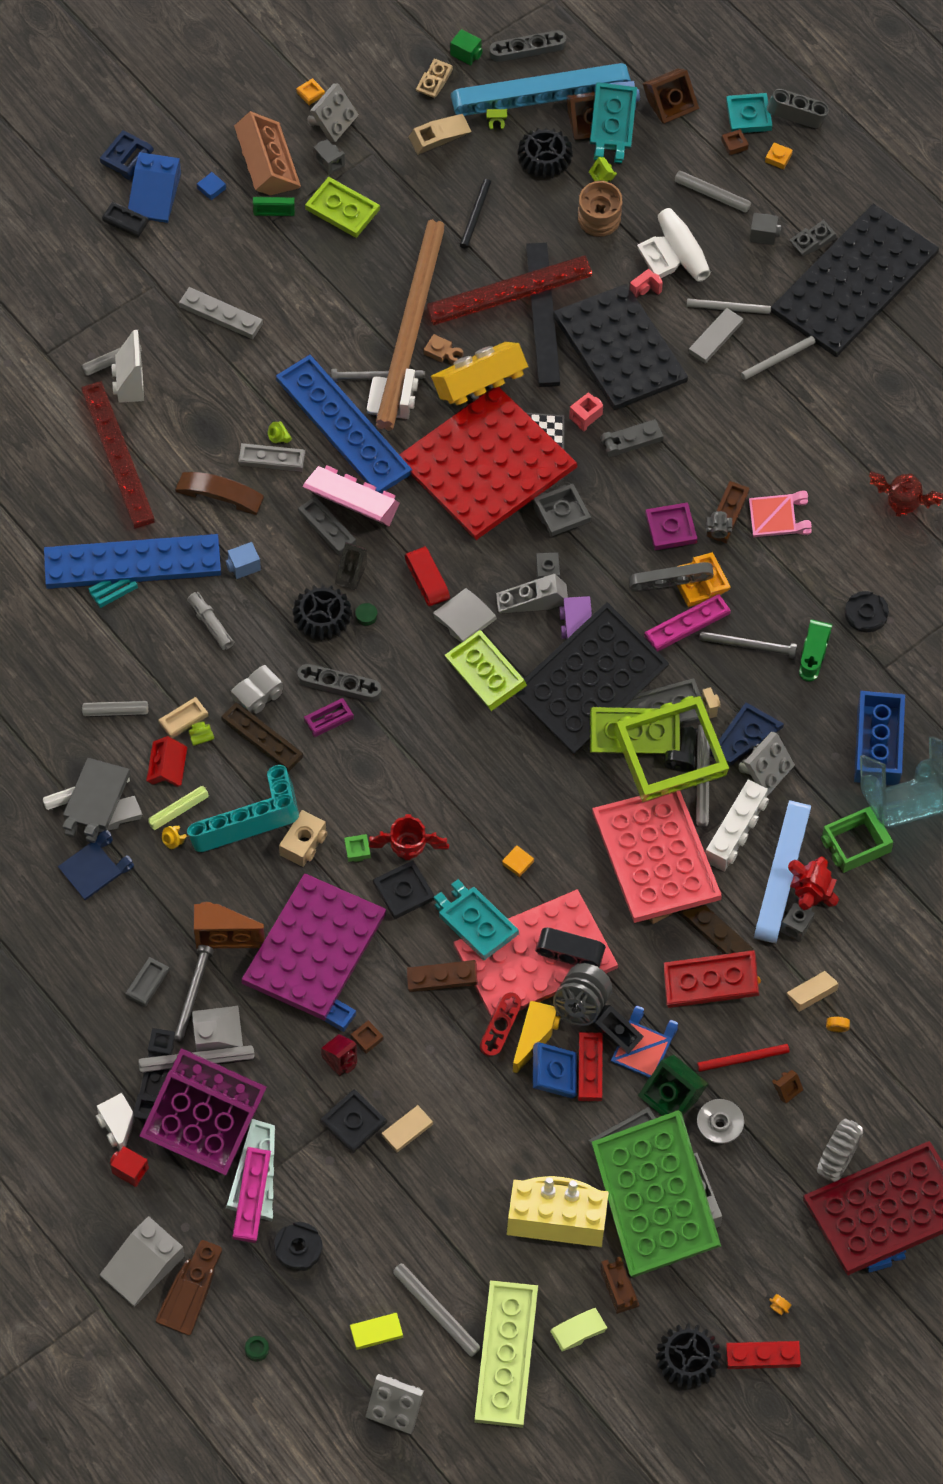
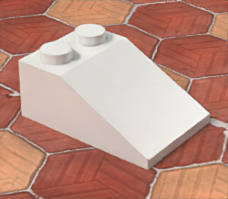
M133 330L115 355L116 364H112V376L116 377L117 381L113 382V394L118 395L119 403L144 401L138 330Z

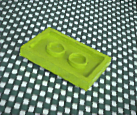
M328 177L305 204V210L357 238L379 212L380 205Z

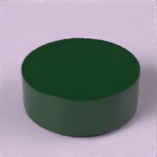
M370 603L359 605L355 611L357 622L363 626L374 624L377 620L376 607Z
M262 1336L250 1337L245 1343L246 1356L255 1362L264 1360L269 1354L267 1340Z

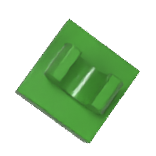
M367 834L344 838L348 862L364 861L363 859L371 858Z

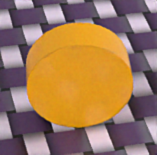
M843 1017L827 1018L826 1028L829 1031L846 1032L849 1030V1019Z

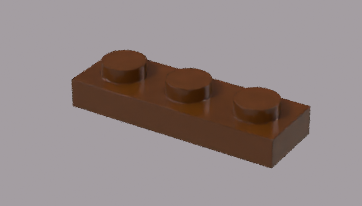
M729 481L717 511L727 513V518H732L733 531L750 488ZM707 532V537L724 542L726 544L731 535V533L728 532V535L724 538H714L712 537L711 532Z
M475 960L408 967L409 992L478 985L477 963Z

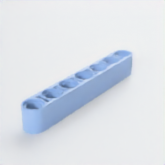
M789 800L754 934L755 939L777 943L791 888L790 885L794 877L789 871L788 865L792 860H798L811 805Z

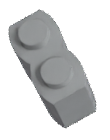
M263 665L248 678L238 683L231 690V695L235 702H238L252 714H257L263 710L266 702L276 700L282 694L283 685L278 677L266 665Z

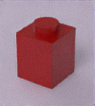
M125 1146L119 1152L116 1151L110 1160L112 1174L135 1187L149 1169L146 1158Z

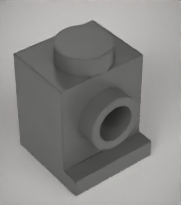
M328 139L320 141L314 146V160L328 176L345 166V153L343 151L340 152L337 146L332 145Z
M794 902L787 916L782 921L780 932L801 942L814 919L815 913L812 912V908L803 910L799 907V904Z

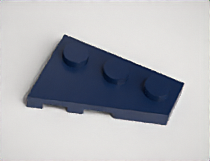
M745 702L719 739V744L728 766H731L752 751L770 732L777 733L780 731L784 724Z

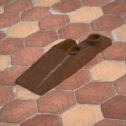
M205 1240L199 1242L192 1259H188L177 1274L156 1318L158 1324L188 1336L192 1334L207 1297L215 1272L214 1268L222 1253L220 1246Z

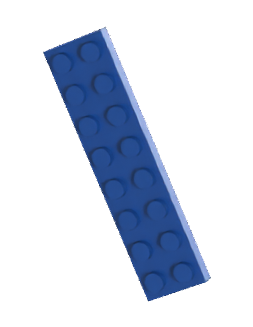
M311 355L276 375V381L366 483L376 487V492L382 494L383 491L388 490L411 475L412 469Z
M218 534L44 547L46 589L89 586L104 581H111V584H114L120 580L141 582L221 575Z

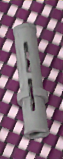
M199 592L192 593L187 601L195 609L198 619L204 622L222 650L232 647L234 640L216 618L213 608L207 605Z

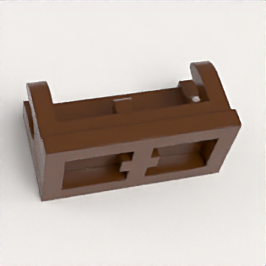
M617 1257V1261L609 1263L608 1260L602 1261L600 1270L617 1314L640 1306L621 1257Z

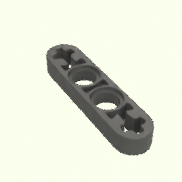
M555 30L496 41L490 45V58L495 62H503L561 51L566 46V35L562 31ZM534 42L543 43L541 47H535L532 44ZM516 45H520L523 47V49L521 51H516L513 49V47Z
M702 562L636 573L629 576V586L632 591H645L706 581L714 577L713 565Z
M304 664L298 669V681L303 686L367 702H375L381 697V685L376 680L312 664ZM307 672L311 673V675H309L308 678H304V675H306ZM327 676L335 679L332 684H325L322 680ZM351 681L356 684V687L348 690L344 687V684ZM371 688H375V691H373L372 694L368 693V690H370Z

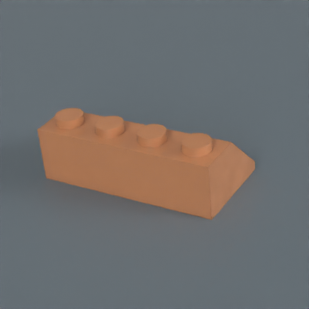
M250 111L234 127L255 190L268 195H274L299 189L301 185L280 123Z

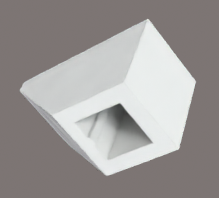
M122 1093L97 1105L98 1115H96L101 1128L106 1127L109 1132L107 1138L111 1146H117L119 1151L123 1146L126 1147L134 1124L133 1111Z

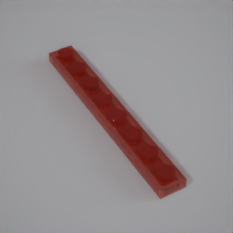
M586 255L428 303L426 306L433 325L591 277L592 270Z
M102 381L81 387L134 529L155 523L152 510Z

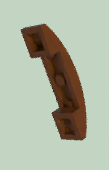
M183 472L175 489V492L196 498L197 494L235 504L237 510L257 515L264 499V495L246 485L221 476L201 472Z

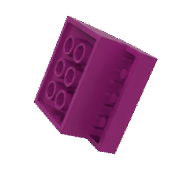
M181 1048L172 1069L166 1076L140 1137L226 1175L267 1086Z

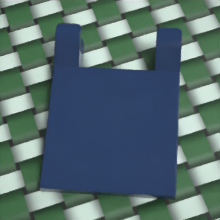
M108 830L101 832L95 843L91 842L58 866L84 900H87L115 878L134 867L133 861L129 856L123 857L115 865L103 851L102 847L109 845L113 841Z

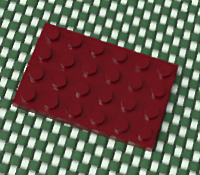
M930 1141L803 1195V1201L847 1276L943 1234V1162Z

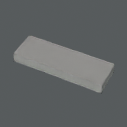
M726 308L689 348L688 353L706 364L741 326L743 318Z
M241 443L240 466L303 472L305 450Z

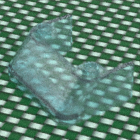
M933 736L929 737L930 758L921 761L917 765L915 780L886 787V765L865 755L860 756L861 791L881 824L887 827H894L943 813V740Z

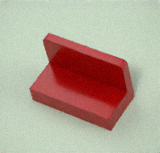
M169 736L153 741L146 781L154 785L165 780L176 787L181 786L187 746Z

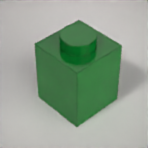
M461 29L450 42V55L471 66L482 55V39Z

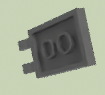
M87 758L63 814L64 819H66L63 824V829H66L65 835L74 837L78 824L87 825L84 831V835H87L86 841L95 843L99 830H107L131 774L130 769Z

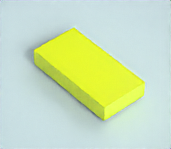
M397 1313L350 1325L356 1350L403 1338Z

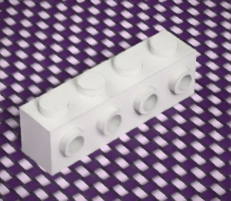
M749 779L747 780L706 849V857L710 865L725 872L729 863L733 864L738 855L737 850L739 846L745 844L749 835L747 834L749 829L755 827L759 819V812L761 810L764 811L769 802L767 788Z

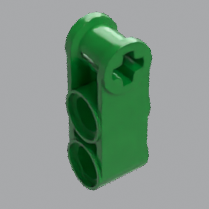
M810 620L799 669V675L803 680L811 682L817 679L825 657L833 624Z

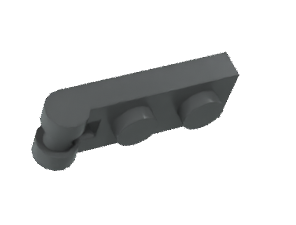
M656 419L613 433L606 432L600 436V440L607 447L605 449L607 455L613 457L663 441V434Z

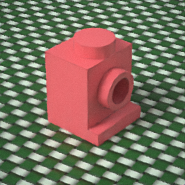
M588 392L570 406L569 419L585 431L591 423L603 415L601 400L593 397Z

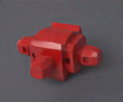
M819 857L815 861L809 862L806 866L795 859L788 865L789 871L794 875L790 887L795 888V895L799 897V907L803 910L810 909L820 901H823L829 907L838 904L839 898L833 892L837 880L832 879L831 871L827 869L828 861L824 857Z

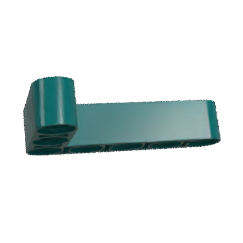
M275 765L267 772L272 798L191 824L187 829V834L194 849L197 852L208 851L295 822L299 818V811L293 784L286 767Z

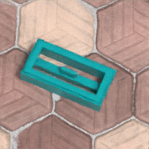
M120 580L114 584H111V581H104L89 588V593L98 606L102 608L137 589L138 584L136 581L130 582V580ZM127 583H130L129 585H127V586H125V587H123V588L117 590V589L120 588L121 586H123V585H125V584H127ZM115 591L114 593H112V594H110V595H108V596H106V597H104V598H102V599H99V598L105 596L106 594Z

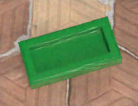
M253 197V215L295 216V198Z

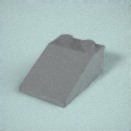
M148 1216L129 1235L100 1273V1277L135 1307L185 1257L183 1246Z

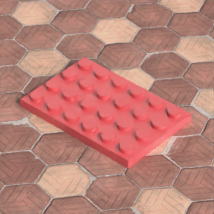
M681 791L643 803L640 796L592 808L594 819L634 923L721 900V892Z
M578 889L509 918L508 920L519 929V935L485 961L462 939L454 941V947L461 961L475 960L477 963L478 985L474 986L490 1017H492L500 998L506 993H516L520 997V1010L529 1007L530 1001L541 1002L554 996L569 970L575 966L543 957L536 953L535 949L542 928H553L602 942L606 949L600 969L608 973L618 968L612 952ZM512 997L504 1001L507 1003L506 1010L504 1012L500 1010L499 1013L511 1015L507 1014L509 1009L516 1006L513 1003L514 999Z

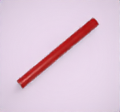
M788 1044L698 1062L697 1067L698 1071L701 1072L786 1054L790 1051Z

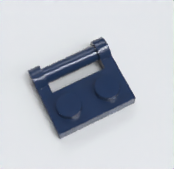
M122 130L100 157V163L130 180L134 176L139 153L128 166H125L124 163L137 148L140 149V152L151 154L154 148L149 143Z

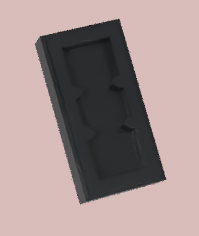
M115 202L110 204L102 216L104 222L138 238L149 223L147 217Z

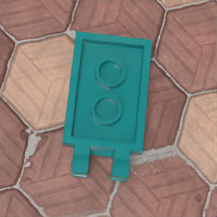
M596 83L590 144L596 145L594 160L604 156V149L615 150L614 163L622 164L625 149H630L632 143L637 87Z
M459 879L451 884V887L454 889L452 894L457 898L455 901L449 902L441 892L434 896V900L437 902L434 906L440 911L439 917L484 961L519 935V929L475 887L468 890Z

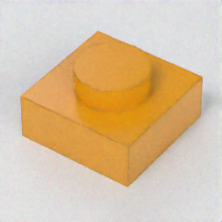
M773 143L765 158V162L784 169L793 150Z

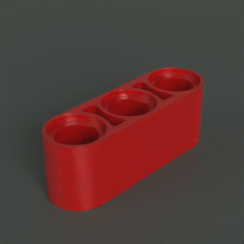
M424 546L406 553L404 556L407 566L427 605L430 607L449 600L448 588L427 547Z

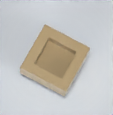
M711 687L703 689L702 699L709 719L717 717L718 708L720 707L719 697L717 694H713Z

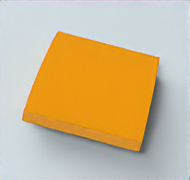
M713 552L693 557L691 563L684 564L711 563L714 574L713 578L706 581L677 585L688 607L698 605L718 594L721 595L731 588Z

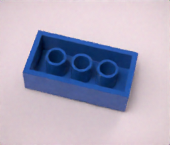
M860 691L857 712L854 782L899 786L903 761L905 694Z

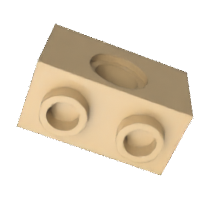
M302 810L299 818L292 824L279 845L280 856L304 867L307 861L313 859L317 845L319 843L322 844L327 836L326 822ZM301 838H309L308 841H300Z

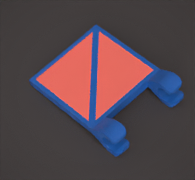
M635 1006L629 1023L644 1037L629 1054L617 1047L611 1062L650 1078L660 1061L664 1059L669 1045L677 1032L678 1023L670 1020L664 1034H661L639 1024L644 1015V1008Z

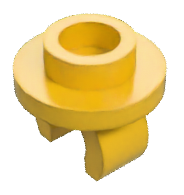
M168 826L163 829L162 841L170 849L177 848L180 844H183L187 837L186 834L182 836L178 834L179 826Z

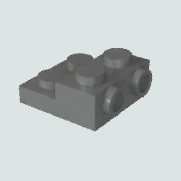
M574 484L560 486L554 491L541 493L534 498L533 508L541 523L547 527L551 537L591 522V516Z

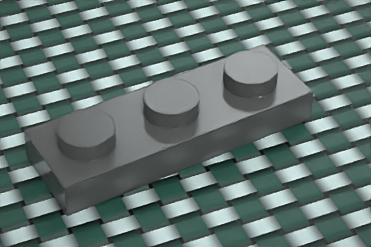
M316 496L298 508L300 515L339 556L356 544V539Z

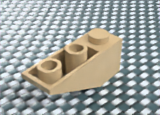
M459 114L431 121L414 128L409 135V139L417 155L467 135L472 131L464 115Z

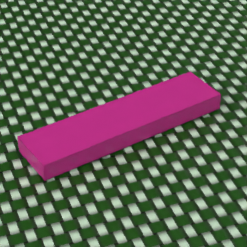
M720 594L646 631L644 636L658 652L729 615L731 610Z
M247 1147L232 1239L252 1243L257 1241L271 1155L269 1150Z

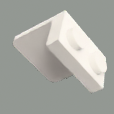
M406 369L396 418L409 419L410 409H414L415 396H413V391H417L418 379L415 378V370ZM374 377L372 379L367 405L368 414L378 415L387 378Z

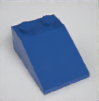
M139 152L128 209L147 217L149 220L168 223L181 176L180 158Z

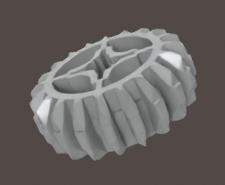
M845 1118L837 1126L826 1145L817 1167V1173L822 1175L823 1178L835 1182L843 1175L863 1134V1128L858 1123Z

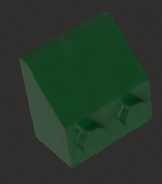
M673 1054L660 1061L638 1096L662 1116L677 1110L681 1111L683 1116L698 1101L708 1083Z

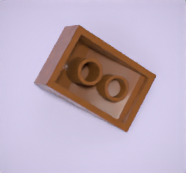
M211 902L194 904L196 949H198L199 945H206L213 949L260 948L265 941L264 924L219 904Z

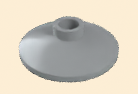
M715 1099L702 1106L698 1113L697 1126L700 1133L707 1140L717 1144H725L739 1137L744 1127V1116L740 1108L733 1102L725 1099ZM717 1122H722V1123L724 1124V1126H723V1127H717V1126H716V1123H717Z

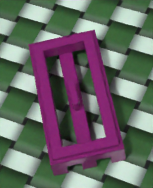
M343 698L304 716V721L308 724V728L312 731L314 738L354 719L352 711ZM340 707H343L342 709H340V710H338V711H336V712H334V713H330V714L326 715L324 718H322V719H320V720H318V721H316V722H314V723L312 722L313 720H315V719H317V718H319V717H321V716H323V715H325V714H327V713H329V712H332V711H334V710H336V709H338V708H340Z

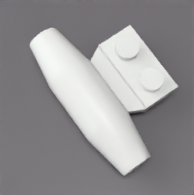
M671 208L661 211L657 218L665 237L655 236L637 245L638 251L653 273L658 274L660 278H663L675 272L681 264L696 281H703L708 278L711 272L707 261L687 225Z

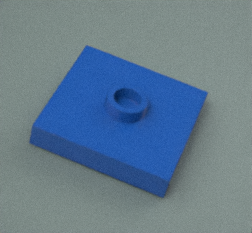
M540 1042L533 1045V1088L569 1098L577 1096V1052Z

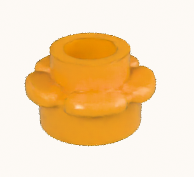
M775 1294L773 1299H769L772 1303L770 1308L780 1315L784 1312L789 1313L788 1310L792 1305L780 1295Z

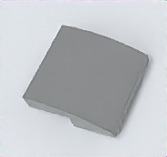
M467 588L433 612L434 618L449 629L450 635L460 642H464L477 631H482L497 619L496 615L487 605Z

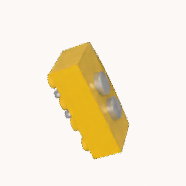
M503 342L495 347L488 346L475 352L473 357L466 356L460 358L453 363V366L431 375L440 399L448 400L449 404L455 403L459 405L468 401L466 395H470L474 402L479 398V395L487 392L486 386H489L491 390L505 384L504 378L511 377L516 379L523 376L522 370L527 368L528 364L519 343Z

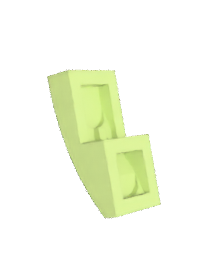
M593 1308L551 1329L550 1332L561 1351H565L581 1345L585 1339L604 1333L607 1326L597 1309Z

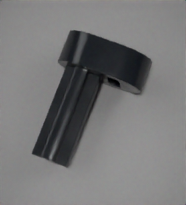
M693 726L684 727L680 751L669 750L665 753L663 764L666 768L681 772H691L694 770L696 757L693 753L697 729H694Z

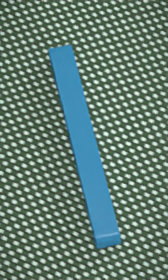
M619 63L460 88L451 93V100L455 114L466 116L485 113L487 109H511L567 100L569 95L595 92L597 82L610 84L631 80L627 66Z

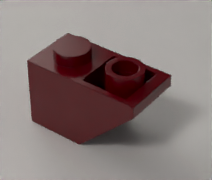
M338 1034L321 1048V1057L340 1077L345 1072L349 1073L356 1067L357 1044L353 1040Z

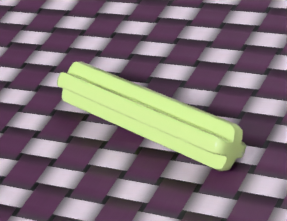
M204 786L198 787L148 819L149 825L154 830L158 829L208 798V791Z

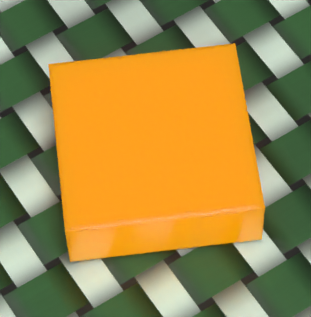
M313 78L296 88L297 94L308 105L319 100L325 94V91Z
M516 845L502 860V865L520 877L533 864L534 858Z

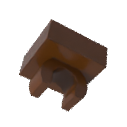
M790 1070L788 1073H781L782 1077L778 1081L772 1080L780 1100L788 1103L804 1090L798 1074L793 1070Z

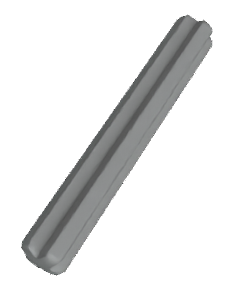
M678 171L675 176V182L743 212H748L751 202L683 171Z

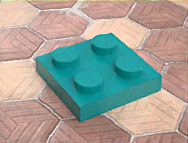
M767 93L726 96L731 132L741 129L742 133L772 131L771 114L767 110Z

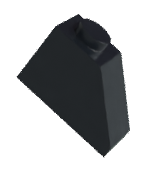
M604 1005L596 1021L591 1023L600 1033H603L606 1039L627 1054L644 1037L611 1005Z

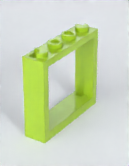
M688 696L676 704L666 703L660 709L654 711L647 709L632 718L631 716L622 717L616 723L614 731L642 803L727 775L729 767L701 696L695 698ZM695 709L716 764L648 785L627 730Z

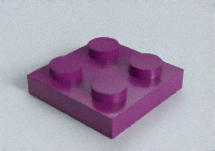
M688 502L646 509L645 515L654 550L697 543V535Z

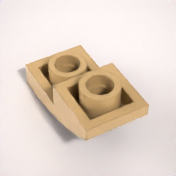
M434 59L428 72H424L416 91L435 98L449 78L453 66Z

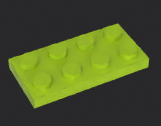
M481 630L445 654L448 662L490 711L527 686L525 680Z
M591 707L590 753H623L614 731L618 720L625 716H631L632 718L638 716L644 710L651 709L654 711L657 708ZM680 714L627 730L636 754H665L669 750L680 751Z

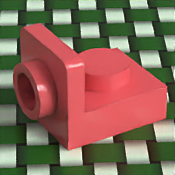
M647 269L630 282V290L636 298L646 294L650 288L659 295L662 292L663 282L658 274Z

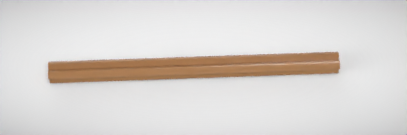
M432 219L427 222L376 419V427L379 429L385 428L387 431H391L394 428L406 369H409L444 233L445 224L441 221L435 222Z

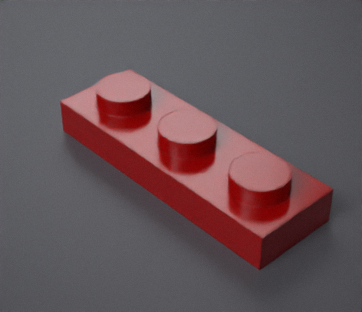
M579 1032L578 1101H602L603 1033Z
M799 1341L726 1343L727 1369L800 1367L801 1365Z

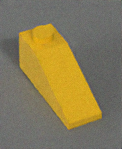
M530 1001L513 1062V1072L518 1073L533 1057V1045L535 1043L545 1044L551 1038L553 1029L558 1030L561 1016H557L554 1006Z

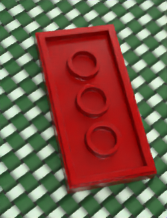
M754 950L663 963L668 1008L759 996L756 953Z

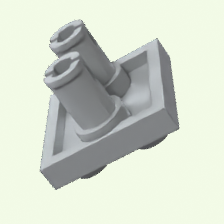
M332 84L310 110L311 114L307 120L311 126H320L330 142H336L357 118L358 113L339 84Z
M770 732L760 744L753 748L752 754L747 759L742 760L743 763L739 764V771L744 774H750L755 783L767 788L768 796L795 764L779 735Z
M378 1374L374 1382L366 1418L411 1434L415 1427L424 1391L418 1387L415 1388V1386L399 1382L397 1379H392V1377Z

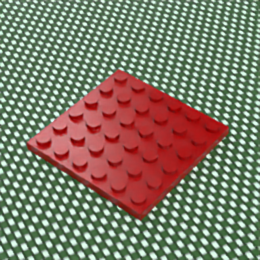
M500 387L492 388L399 454L412 469L411 475L475 540H478L577 468V462Z

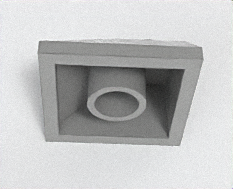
M238 1006L192 1011L197 1052L243 1046Z

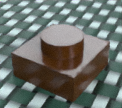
M741 129L722 135L721 141L729 155L748 150L749 144Z
M368 1020L351 1034V1039L367 1054L384 1040V1036Z

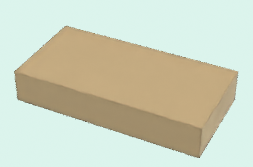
M194 697L160 718L159 724L169 737L173 739L191 728V725L207 718L208 712L199 700Z
M417 1105L382 1132V1137L397 1153L433 1125V1121Z

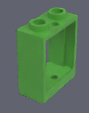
M869 806L824 826L821 836L824 847L829 848L832 853L834 864L840 867L843 873L890 853L894 843L873 806ZM865 824L877 846L847 859L834 837Z

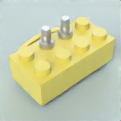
M549 1176L532 1178L525 1181L514 1180L507 1235L602 1247L608 1191H600L586 1183L565 1177Z

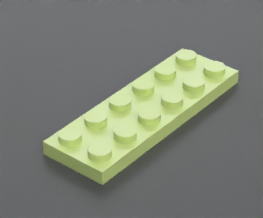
M490 1280L475 1423L523 1428L538 1285Z

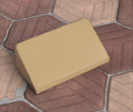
M824 971L788 991L786 994L800 1012L837 991L839 984Z

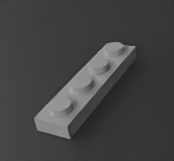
M191 287L187 289L179 301L180 308L250 339H254L263 325V319Z

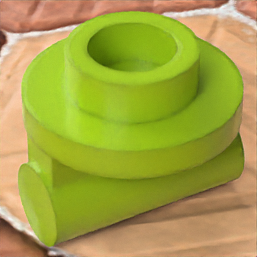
M272 422L270 424L268 436L271 442L289 443L292 440L282 422Z
M203 721L191 725L192 729L189 730L193 746L214 740L210 724L205 725Z

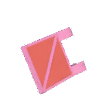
M799 491L789 495L749 498L753 537L795 533L802 535L811 534V522L809 520L795 523L793 504L806 505L808 503L807 491Z

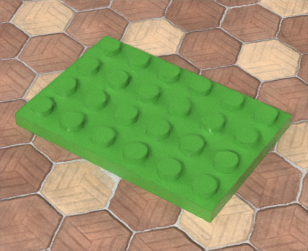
M677 1110L592 1142L604 1187L608 1191V1201L631 1277H636L721 1247L681 1111Z

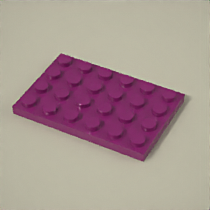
M304 873L244 974L242 984L325 1021L385 917L386 909Z

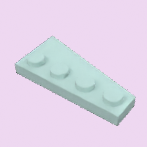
M252 1119L226 1206L227 1209L237 1211L247 1147L269 1150L271 1155L260 1218L271 1222L273 1219L275 1125Z

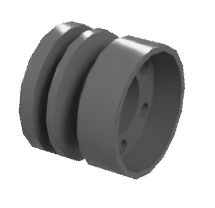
M583 963L573 966L553 997V1005L557 1013L567 1022L578 1026L590 1025L595 1022L612 993L610 978L602 969L595 965Z

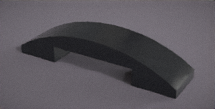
M152 1028L147 1058L173 1055L176 1032ZM170 1069L144 1072L133 1118L147 1120Z

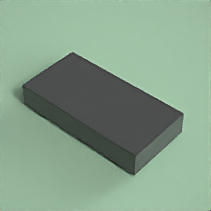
M149 957L125 993L126 997L146 1007L170 971L169 967Z

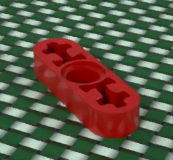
M516 993L504 994L496 1006L480 1041V1050L486 1056L498 1054L504 1045L521 1007V999ZM512 997L514 999L513 1003L516 1006L509 1009L507 1014L512 1015L510 1018L506 1014L499 1013V1011L504 1012L506 1010L507 1003L504 1001ZM497 1018L505 1019L507 1027L504 1031H499L495 1028L494 1022ZM490 1030L496 1035H502L501 1039L497 1037L494 1041V1045L497 1046L496 1049L488 1051V1046L485 1042L491 1041L494 1036L489 1034Z

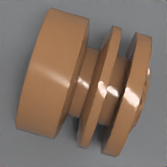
M606 181L589 183L582 189L579 195L578 222L587 234L593 236L612 234L621 222L622 195L619 189L612 183Z

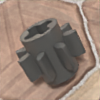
M717 511L712 513L711 517H707L706 532H711L712 537L724 538L728 535V532H732V518H727V513Z

